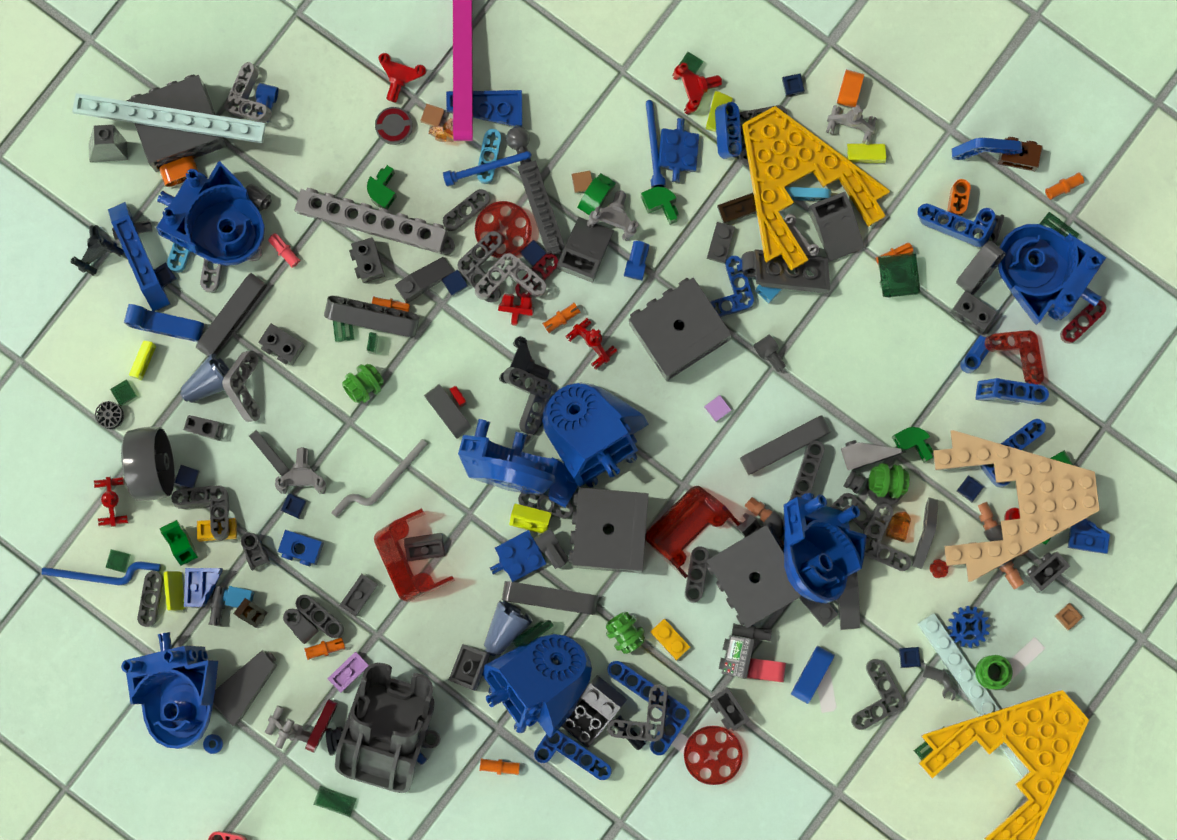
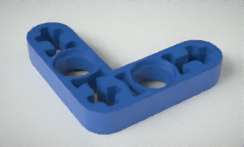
M975 138L952 148V159H968L982 152L1019 154L1022 153V142L994 138Z
M730 256L725 264L734 294L710 301L714 308H716L715 304L718 303V308L721 312L718 314L720 317L751 308L754 302L748 278L742 273L731 276V274L735 273L734 268L729 267L731 260L739 263L737 271H742L743 273L742 260L738 256ZM742 278L745 281V285L738 288L735 286L734 280ZM748 289V291L744 292L745 297L750 298L748 305L740 303L742 294H737V292ZM724 301L731 302L732 309L729 311L723 310L721 307Z

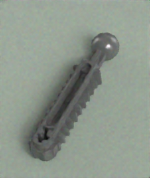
M522 127L510 129L506 135L508 146L516 150L517 154L528 151L527 145L529 144L530 136L527 130ZM531 158L520 161L521 165L518 166V171L547 254H561V249H564L565 246L536 160L531 161Z

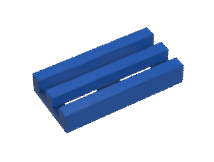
M994 378L978 381L975 400L984 401L1001 398V394H998V391H1002V387L999 384L1003 383L1004 379ZM994 385V387L982 389V386Z

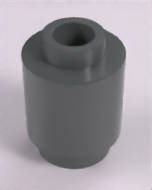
M249 184L245 188L249 199L258 210H266L272 202L270 194L256 185Z

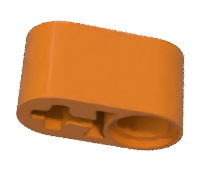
M846 69L837 104L856 107L864 74Z
M193 156L183 157L159 167L166 187L183 183L187 178L186 173H188L189 169L198 171Z
M959 179L952 186L947 208L948 212L962 216L967 210L971 189L970 183L967 180ZM956 186H962L965 189V193H959L956 190ZM958 200H960L958 205V208H960V210L956 211V207L954 206L956 205Z

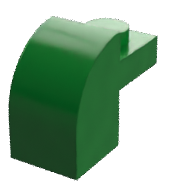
M388 165L385 169H380L376 176L377 180L370 176L367 182V191L372 202L379 208L387 210L397 198L396 193L386 187L395 174L394 169Z
M600 173L588 186L577 208L588 215L595 211L596 207L600 209L606 197L615 187L616 182Z
M654 187L641 193V199L648 214L662 208L669 225L677 222L679 213L676 206L671 205L676 202V196L672 191L664 187Z
M909 427L892 436L897 448L907 451L915 447L923 463L933 458L931 446L924 442L930 438V435L925 430L918 427Z
M178 520L159 528L180 566L198 558L188 533Z

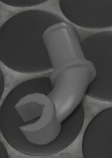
M926 665L923 677L939 681V684L943 683L942 695L944 699L945 694L949 690L952 692L951 701L955 699L954 684L945 669L940 670Z

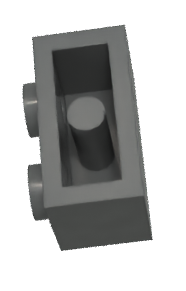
M373 237L351 243L352 249L349 252L352 261L356 260L357 267L354 268L357 279L361 278L362 282L365 283L385 277Z
M965 291L950 313L953 314L952 317L955 320L968 324L969 329L973 332H980L982 334L997 311Z
M270 323L258 342L262 346L261 350L269 355L271 353L278 356L277 360L285 365L287 363L293 365L305 347L302 342Z
M1058 551L1052 554L1048 552L1040 559L1042 563L1038 566L1034 564L1026 571L1028 575L1024 579L1036 592L1044 590L1070 567Z
M728 687L710 698L712 700V703H710L716 714L718 712L721 713L723 716L721 721L727 730L731 728L732 731H735L750 720Z

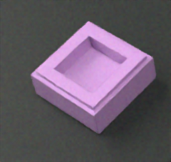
M720 395L704 406L715 422L731 411Z

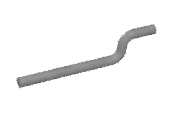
M422 439L370 498H364L359 494L347 495L331 513L338 517L348 504L353 501L364 506L373 505L427 446V443Z

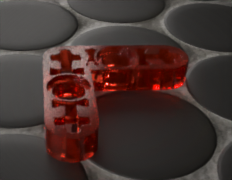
M1027 330L995 333L985 339V346L990 352L1019 350L1025 382L1037 385L1043 382L1044 372L1038 338L1035 332ZM1009 336L1013 337L1015 341L1014 346L1008 343ZM1026 337H1027V338H1030V342H1029V341H1023V342H1021V339H1023V338H1026ZM992 341H1001V343L995 345L992 343ZM1029 353L1034 356V363L1028 361L1027 356Z

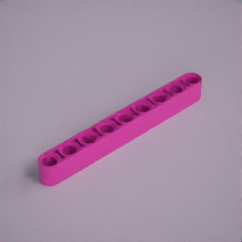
M453 0L454 141H473L472 0Z

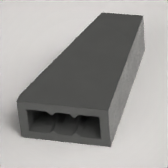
M113 124L93 126L89 140V162L128 160L127 141Z
M264 650L259 652L215 690L213 703L232 726L239 724L277 665L274 662L276 658L270 651L267 653Z

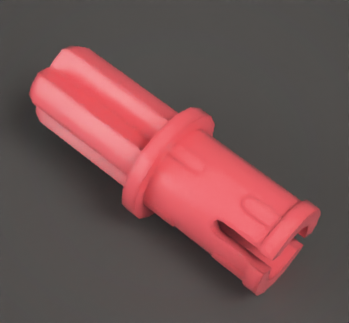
M277 233L270 236L268 241L279 252L278 255L282 256L291 268L295 267L301 260L290 249L291 246L287 245Z

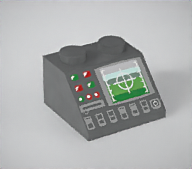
M729 635L728 639L725 638L723 650H726L725 657L720 659L718 668L722 670L721 674L742 679L747 677L754 639Z

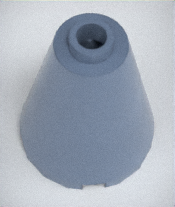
M216 354L209 355L181 387L182 392L180 394L186 402L193 403L224 390L223 379L230 369L221 358H214Z
M500 600L484 643L485 651L492 656L496 654L501 655L532 623V618L527 613L523 616L520 612L521 609L507 601L501 602Z

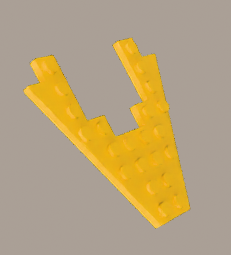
M776 106L746 121L742 125L766 263L781 255L792 271L808 261L807 256L779 212L794 203L785 187L812 172L822 187L839 179L868 227L886 216L877 200L889 194L890 191Z
M1063 690L923 734L921 737L933 751L922 759L919 764L931 778H934L974 741H977L989 755L1004 742L1029 770L1015 784L1028 800L984 839L1034 840L1089 719Z

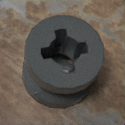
M852 470L843 487L851 488L857 494L866 477L858 476Z

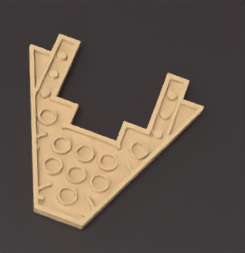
M951 430V449L933 450L935 470L994 464L996 483L1016 481L1020 519L1001 521L1003 540L944 546L946 565L966 564L968 582L974 581L1100 511L1094 471Z

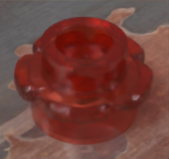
M937 559L930 565V572L935 578L945 577L948 574L949 566L946 565L945 561Z

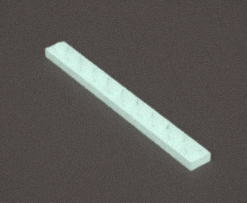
M76 93L72 111L74 114L257 143H263L266 124L262 122Z
M933 613L919 622L917 625L978 715L982 716L1000 710L987 690L979 684L975 672L936 615ZM1003 742L1000 745L1001 749L1020 777L1023 778L1029 770Z

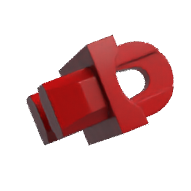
M507 293L504 294L502 303L498 307V311L512 313L511 325L513 326L518 324L519 314L532 316L535 308L532 307V297L522 296L521 304L515 305L513 304L514 295Z

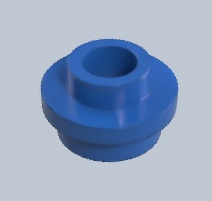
M216 734L208 735L204 739L203 747L206 752L216 754L221 751L223 740ZM212 740L216 742L214 748L210 747V741Z

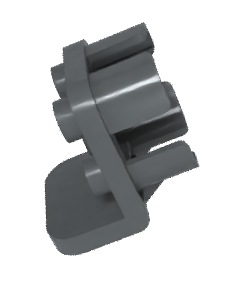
M373 663L364 671L336 750L335 769L339 774L349 779L397 793H406L410 790L415 766L433 715V685L428 677L418 673H413L411 684L391 678L392 667L390 665Z

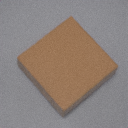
M426 104L420 121L421 123L439 128L445 110Z
M590 171L572 174L575 193L587 190L592 182Z
M1070 603L1055 615L1056 619L1067 631L1083 618Z

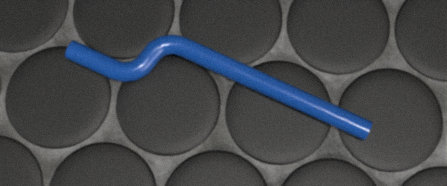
M142 561L135 562L128 567L125 576L122 578L46 567L42 568L41 574L111 585H125L129 583L137 569L160 572L161 564Z

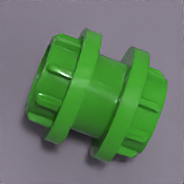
M360 364L356 367L358 373L356 375L348 373L345 375L346 380L342 382L345 392L355 403L367 402L370 399L368 393L372 391L378 394L381 391L380 387L384 384L382 376L373 365L366 364L364 366Z
M880 463L871 469L869 488L873 493H876L877 497H885L887 492H889L891 498L898 499L900 495L904 496L908 491L909 473L901 465H893L890 470L887 464Z
M628 612L616 615L606 624L607 637L609 639L615 637L617 642L614 647L617 651L621 650L624 654L634 651L645 641L643 635L645 630L642 627L636 628L634 626L637 619L634 615H629Z
M1000 655L983 657L975 668L977 681L987 689L1004 688L1009 684L1013 675L1011 664ZM991 664L996 665L1000 670L997 680L990 679L988 676V668Z

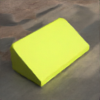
M715 91L706 130L716 132L715 109L719 105L732 102V97Z
M847 144V159L852 163H885V144Z
M142 342L129 376L143 380L156 349V345L153 342Z
M514 504L509 525L543 533L548 530L551 513Z
M166 571L164 572L167 610H184L182 572Z

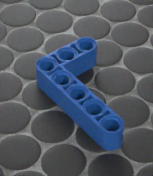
M611 662L607 668L608 674L636 695L649 702V698L643 695V689L646 686L653 687L654 684L622 662ZM612 665H620L622 672L619 675H613L610 671ZM628 676H636L638 683L635 686H629L627 684ZM658 688V691H654V695H657V702L653 701L652 704H659L660 696L664 695L660 688ZM668 695L670 705L667 708L666 715L668 717L665 726L673 725L675 733L671 736L664 733V737L659 740L664 743V749L661 752L654 750L653 745L655 742L651 741L650 750L655 755H663L668 750L690 716L689 709L670 695ZM679 708L684 709L686 712V716L682 720L677 719L675 716V712Z

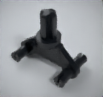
M91 225L89 227L90 238L87 240L88 248L82 260L74 256L70 261L71 264L78 267V270L87 272L92 276L97 273V269L90 266V264L106 252L115 253L119 257L124 254V250L118 247L117 243L100 236V227L98 225Z
M521 336L515 338L513 345L517 350L510 367L519 368L546 380L550 370L535 364V360L530 355L526 338ZM503 372L500 374L499 380L500 382L507 384L504 380ZM512 373V376H511V377H513V379L519 378V377L513 375V373Z

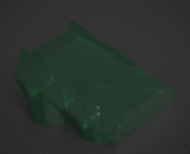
M916 253L878 257L881 278L880 288L882 289L883 297L890 298L921 293Z

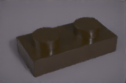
M753 193L717 205L724 224L757 213Z
M244 598L233 614L257 628L263 622L268 612Z

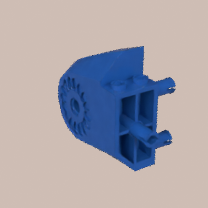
M218 161L208 179L197 170L189 169L188 173H186L187 178L175 197L165 191L160 193L161 195L158 196L157 202L168 206L164 209L163 217L156 227L160 236L212 263L225 266L238 265L245 262L259 251L265 232L262 216L249 199L245 187L220 161Z
M1025 224L1015 228L1004 237L999 247L1006 255L998 265L999 273L1008 289L1035 325L1040 323L1046 312H1049L1048 315L1051 318L1062 320L1070 313L1080 297L1094 307L1098 304L1102 296H1099L1087 288V286L1105 261V256L1071 234L1064 237L1054 229L1040 224ZM1028 258H1034L1036 260V265L1032 264Z
M583 382L569 384L557 390L548 400L543 410L542 419L546 435L577 485L581 487L586 484L590 488L594 487L593 482L595 486L597 485V476L607 471L609 477H615L612 470L618 475L620 469L616 464L625 459L626 462L633 463L631 460L633 458L636 461L637 455L635 452L638 449L635 446L637 440L633 434L649 425L642 413L599 386Z
M478 419L475 435H463L458 455L469 478L508 491L540 495L544 494L555 483L556 476L554 474L558 460L524 453L523 448L527 437L526 434L515 432L512 449L490 441L486 437L490 422Z
M805 493L801 498L796 497L783 505L784 568L789 582L801 596L814 602L829 603L837 600L843 594L848 576L862 569L866 535L850 530L849 521L860 516V510L856 505L841 511L826 506L827 500L823 495L819 494L814 498V494Z
M170 632L158 634L160 652L124 660L121 668L127 676L130 703L141 704L144 722L149 734L157 743L167 748L182 749L200 740L208 728L216 688L218 661L208 660V654L204 646H181L172 649Z
M557 634L540 636L485 664L482 675L490 685L488 690L490 695L486 696V701L490 707H494L501 702L516 721L514 730L516 729L517 733H524L527 726L530 727L538 721L551 739L575 710L580 696L589 684L592 666L590 657L585 649L573 639Z

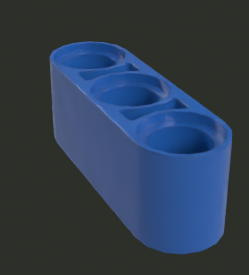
M728 102L719 105L715 109L717 148L719 156L723 159L739 156L742 152L739 107L734 102Z
M1005 379L1003 383L999 384L1005 388L1004 394H1001V398H999L1002 400L1039 405L1049 397L1048 389L1042 385ZM1016 388H1021L1023 390V397H1020L1015 393ZM1035 391L1042 393V400L1035 397Z
M817 645L796 682L791 695L808 704L835 655Z

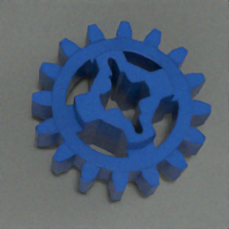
M965 606V611L960 607L958 608L959 613H951L954 619H948L952 624L947 629L952 630L949 636L955 637L954 643L960 641V647H964L967 643L968 648H972V643L975 646H979V640L982 642L986 641L983 636L989 635L986 628L990 627V625L985 624V621L989 618L982 617L984 611L977 612V607H973L970 610L969 606ZM972 614L973 617L966 619L962 615ZM979 621H980V624H981V631L978 629V622H979ZM972 622V630L964 632L967 627L965 623L968 624ZM956 623L959 624V632L956 630ZM967 635H971L975 639L966 640L963 638Z

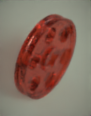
M499 201L488 205L480 212L475 222L477 242L481 240V234L484 232H498L500 230V220L505 228L508 227L506 230L508 240L500 232L504 238L503 244L506 246V250L502 254L495 252L491 256L499 259L507 253L517 256L529 244L531 239L532 226L528 215L520 206L512 202ZM504 206L511 208L509 216L501 215L500 211ZM492 214L494 217L493 222L486 224L483 221L484 215ZM518 218L526 220V225L523 228L516 226L515 222ZM491 236L492 241L489 244L485 242L483 244L488 248L492 243L497 244L498 236ZM517 236L522 237L524 240L523 244L519 247L513 244V239Z
M706 726L700 728L686 742L684 748L686 768L695 779L704 784L719 785L729 781L737 774L742 764L743 754L739 740L732 732L723 727ZM720 731L726 734V740L723 743H718L715 739L716 733ZM704 734L707 737V742L704 745H698L696 742L697 735ZM731 747L736 748L738 751V755L734 759L727 756V750ZM722 748V750L719 751L716 755V757L718 758L717 760L710 759L704 763V761L708 759L710 755V750L715 752ZM691 752L699 754L697 763H691L688 760V755ZM723 765L730 768V774L727 777H723L719 773V769ZM701 769H710L711 776L708 779L701 778Z

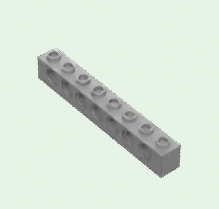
M312 188L300 189L294 209L297 214L442 254L448 232L441 224L433 223L432 226L426 224V221L423 219L415 218V221L408 219V216L402 213L393 215L389 214L390 211L384 208L375 210L371 209L372 206L366 203L357 205L348 198L339 200L330 193L321 195ZM318 200H321V207L318 209H314V203ZM336 205L340 206V211L332 214V208ZM354 210L358 211V216L355 219H350V213ZM372 215L376 216L375 223L368 224V218ZM390 220L394 221V227L386 229V223ZM410 225L413 227L410 234H404L405 226ZM424 231L431 232V236L428 239H422L421 235Z

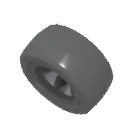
M142 427L127 431L122 440L121 462L124 480L130 495L136 501H150L169 497L174 489L175 471L172 449L165 430L162 427Z

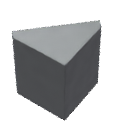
M462 644L448 680L477 691L490 654Z

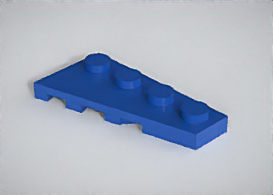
M522 90L473 91V118L522 127ZM446 91V109L449 113H453V91Z

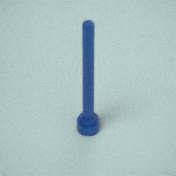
M647 100L646 111L654 174L650 180L651 188L666 187V180L661 174L660 167H658L659 151L653 101Z
M526 151L459 172L445 171L443 172V178L447 187L452 186L459 179L529 159L532 154L530 151Z

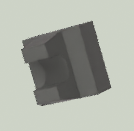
M746 513L743 515L745 521L742 524L738 521L735 523L744 538L761 528L756 518Z

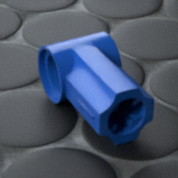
M259 83L256 91V102L264 104L272 111L273 103H276L279 88Z
M642 241L633 242L624 277L643 280L649 244Z
M981 335L978 337L966 356L961 360L960 367L963 372L973 373L980 366L994 345L991 340ZM967 359L972 360L975 366H968Z

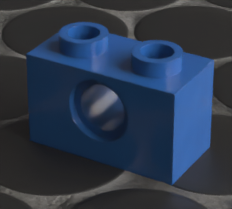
M285 530L277 552L282 553V558L292 561L294 557L300 559V564L311 567V564L317 565L324 543ZM299 544L305 546V551L302 554H297L295 551L296 546Z

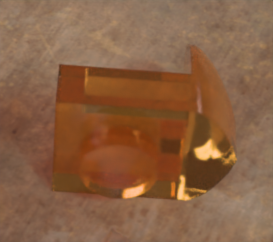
M453 119L447 120L443 127L430 126L428 134L435 137V140L439 142H454Z
M907 512L893 514L887 527V537L901 542L906 540L911 522Z

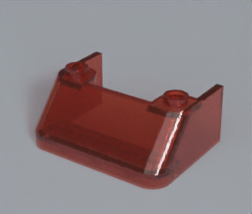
M694 486L646 532L645 540L673 569L686 579L688 575L680 567L685 563L687 557L683 550L709 524L713 527H719L727 519L736 526H739L740 523L723 503L702 487Z
M422 508L393 521L376 532L374 536V543L399 598L405 602L413 601L456 581L453 576L434 583L429 574L419 573L414 576L398 541L408 535V522L425 515Z

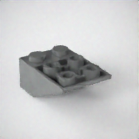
M846 192L809 206L808 212L829 262L865 248Z
M578 217L563 249L557 268L593 283L614 230L599 224H595L592 228L591 225L588 227V220Z
M597 675L580 696L575 710L561 727L589 748L627 699Z

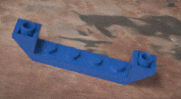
M126 202L108 209L111 223L152 311H157L170 305L163 286L160 285L134 226L133 217Z

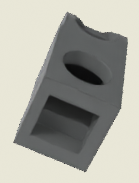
M188 415L183 430L219 441L224 424Z

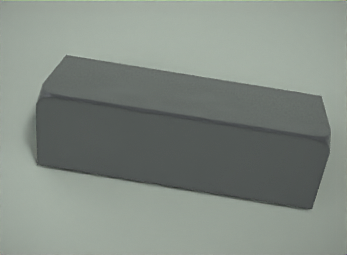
M442 533L404 539L407 562L445 556Z

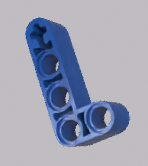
M927 203L922 204L917 211L919 220L924 226L976 247H982L988 242L997 223L995 213L991 208L981 209L974 222ZM987 216L992 217L988 222L983 221ZM943 219L949 220L946 224H940V221ZM960 226L966 227L964 231H957ZM977 233L984 234L981 238L974 237Z
M128 304L124 320L128 327L193 342L199 341L204 328V323L150 311L134 304Z
M1034 419L1001 444L1022 450L1045 432V423L1040 419ZM1037 425V431L1029 435L1027 432ZM1017 435H1020L1024 438L1023 445L1017 443ZM980 465L983 472L996 487H1004L1010 483H996L994 466L990 468L987 465Z
M559 730L556 732L560 736L558 743H551L548 739L549 736L546 734L534 752L535 759L540 763L548 762L554 753L558 751L599 780H606L611 775V768L605 761ZM568 743H572L576 747V751L572 755L565 752V746ZM540 749L548 751L549 756L547 759L541 760L538 757ZM585 754L592 757V763L588 766L581 763V757ZM595 760L599 761L597 764L599 767H607V775L599 776V771L594 768V771L590 770Z

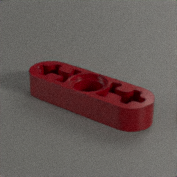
M551 253L546 254L531 270L533 272H540L545 282L557 269L558 258ZM546 259H554V266L549 265L546 268L548 273L545 274L544 270L539 268V266L541 265L544 268L546 266ZM528 273L521 280L527 279ZM517 283L515 287L517 297L520 299L522 296L530 297L531 294L529 292L527 294H520L521 285ZM541 284L535 285L533 290L536 291Z
M1099 300L1097 305L1100 306V312L1097 311L1092 316L1089 313L1094 309V306L1089 303L1062 329L1060 333L1061 340L1067 344L1075 342L1106 312L1105 303ZM1083 316L1088 319L1086 327L1079 325V317ZM1074 327H1076V329L1078 330L1072 334L1074 338H1067L1066 330L1070 332Z
M330 699L326 702L307 741L306 750L315 753L338 705L337 702Z

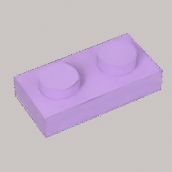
M355 652L327 679L342 693L365 671L369 664Z

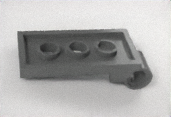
M755 249L742 255L743 275L750 278L756 277V284L762 287L826 294L830 291L828 257L806 255L808 261L793 269L796 274H790L787 270L790 268L781 255L767 263L764 259L763 250ZM806 271H811L814 276L807 275Z

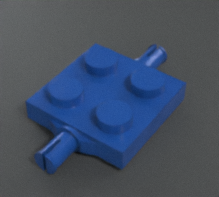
M682 118L677 119V129L663 128L660 138L658 167L668 168L673 171L672 182L675 183L680 182V172H695L697 167L699 134L684 130L685 119Z
M529 530L495 547L500 563L489 568L493 575L504 570L508 573L511 581L514 582L546 565V562L542 556V551Z

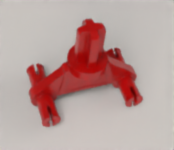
M382 53L378 57L379 62L389 77V82H391L386 97L388 101L396 103L401 87H405V83L426 74V67L423 65L411 68L391 61V57L387 53Z
M681 63L676 66L672 76H674L673 79L675 80L682 78L689 99L684 111L685 114L689 115L697 110L703 94L708 89L722 85V78L719 75L708 78L704 76L699 77L687 69L686 63Z
M585 318L579 325H574L573 330L565 337L571 342L578 335L582 336L585 343L593 348L599 358L591 363L592 367L597 370L603 363L606 364L610 361L609 358L617 352V349H614L612 345L605 351L601 345V331L599 329L597 331L595 329L587 331L586 328L592 323L588 318Z
M110 476L106 477V479L94 480V488L107 486V491L103 493L101 502L104 507L109 508L110 517L98 518V526L111 525V527H114L116 524L128 523L127 515L115 517L114 507L117 506L119 497L112 491V486L124 485L123 477L111 479Z

